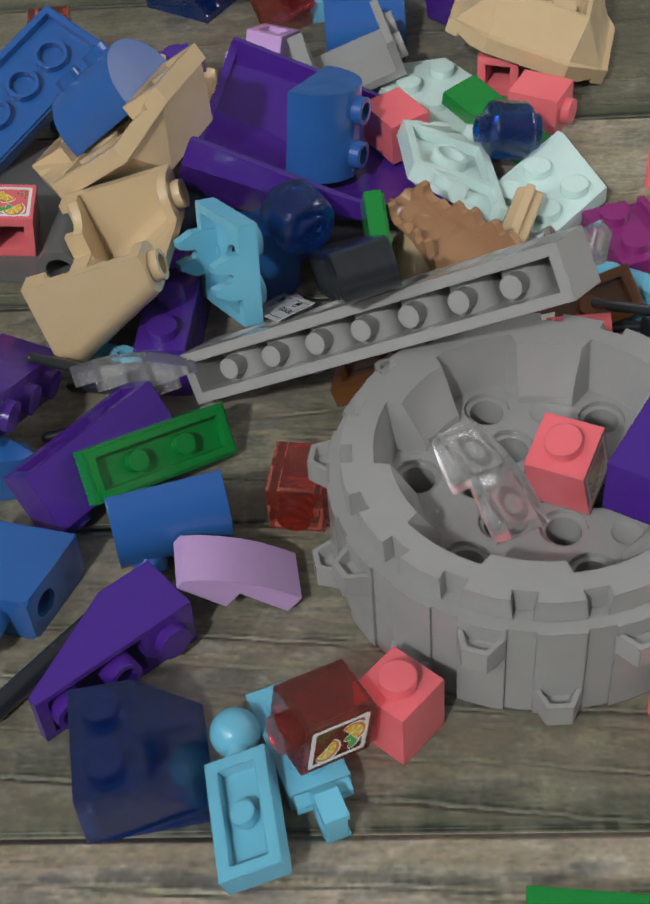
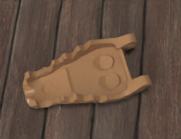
M423 180L414 188L404 189L398 197L390 198L385 204L388 220L408 236L431 271L523 243L515 231L507 232L499 219L495 218L490 222L483 220L481 210L475 206L469 210L461 200L450 205L445 198H438L432 192L430 182L427 180Z

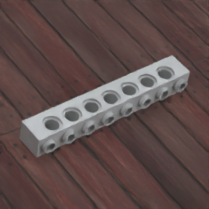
M579 225L403 279L402 286L346 306L337 301H331L296 312L278 322L270 320L217 336L181 354L179 357L199 405L578 300L599 284L601 280L583 226Z

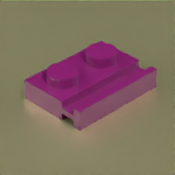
M644 195L637 197V203L628 205L623 200L582 211L581 225L607 261L620 265L627 263L629 268L650 274V202Z

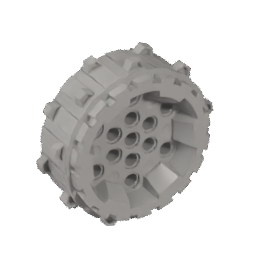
M530 313L433 340V342L427 345L421 343L406 347L395 354L390 353L374 363V373L366 380L344 409L343 419L337 431H333L331 440L312 444L307 459L308 477L310 481L327 488L331 539L312 550L313 566L318 585L338 588L341 595L346 597L355 623L375 647L378 645L385 653L393 646L397 647L443 678L444 690L455 694L456 698L502 710L503 707L532 710V713L539 714L546 725H572L581 708L606 703L609 706L650 691V525L603 508L606 475L590 515L532 499L524 469V461L545 412L605 427L610 460L650 396V338L627 328L622 335L605 330V321L563 314L561 322L541 320V313Z

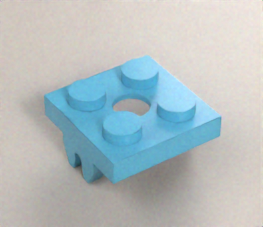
M214 197L195 200L197 228L186 230L173 241L174 247L178 250H193V253L176 261V268L191 275H201L203 297L244 327L263 323L262 304L267 300V290L265 282L260 275L259 255L262 254L264 245L257 223Z

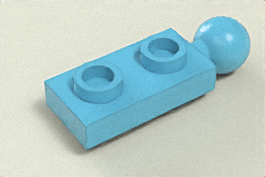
M241 707L226 708L215 716L209 730V737L213 748L225 758L204 765L218 884L229 895H233L292 874L293 870L274 755L264 743L258 745L261 737V728L254 714Z

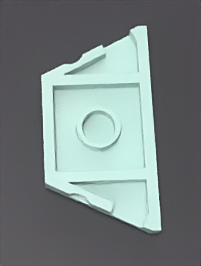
M447 58L403 63L407 75L372 89V91L381 95L399 87L429 111V123L433 121L447 122L451 126L449 133H463L467 124L441 104L444 91L472 75Z
M403 119L397 133V139L407 179L411 180L415 185L423 180H427L430 182L431 190L435 194L452 203L461 200L469 210L476 206L481 210L484 220L490 222L496 218L502 223L508 208L480 127L474 124H467L463 133H449L451 126L447 122L433 121L432 123H426L420 120Z
M560 131L554 133L498 180L508 209L518 187H526L528 183L536 185V190L543 194V201L527 241L580 225L582 211L600 207L606 201L607 186L564 133Z

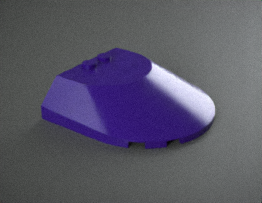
M234 37L231 42L215 91L209 102L213 120L199 137L192 136L189 139L177 179L181 178L184 181L188 191L206 198L214 197L228 206L246 211L278 209L287 216L309 217L310 215H313L312 218L316 217L314 206L319 199V191L324 200L323 202L320 199L321 203H319L318 215L320 208L324 210V215L320 217L325 216L327 207L325 219L362 222L360 206L364 191L381 189L386 204L390 198L398 197L404 189L416 187L411 180L407 179L403 161L393 165L369 143V155L365 167L358 169L354 176L344 181L318 184L287 172V94L289 90L320 71V69L239 37ZM362 87V97L372 99L380 95ZM360 125L359 141L367 142L364 140V128ZM435 194L438 198L443 199V197ZM447 200L450 205L454 204L451 201Z

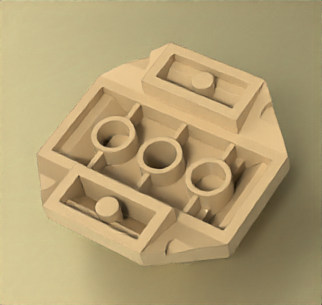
M455 0L445 31L455 37L461 36L467 44L485 54L541 73L571 79L574 82L588 80L592 84L601 85L608 70L615 26L607 14L605 0Z
M195 43L162 63L123 106L128 115L80 156L77 157L66 142L62 140L61 136H59L32 165L33 169L61 199L63 195L169 163L173 170L184 156L189 139L192 136L199 137L213 120L203 73L206 57Z

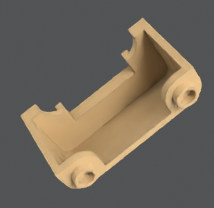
M169 163L63 195L59 208L62 214H69L74 227V231L67 233L64 237L74 258L69 272L50 278L46 272L26 277L20 290L55 357L80 363L87 362L162 291L165 280L169 277V267L175 250L173 241L179 236L185 208L190 205L187 187L181 178H175Z

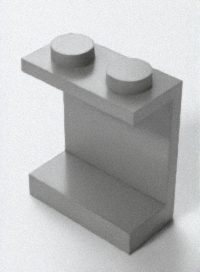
M372 0L369 3L380 29L315 58L312 57L302 32L287 38L292 59L320 70L328 65L352 71L361 77L362 87L369 90L407 75L401 58L409 54L391 10L383 13L378 0Z

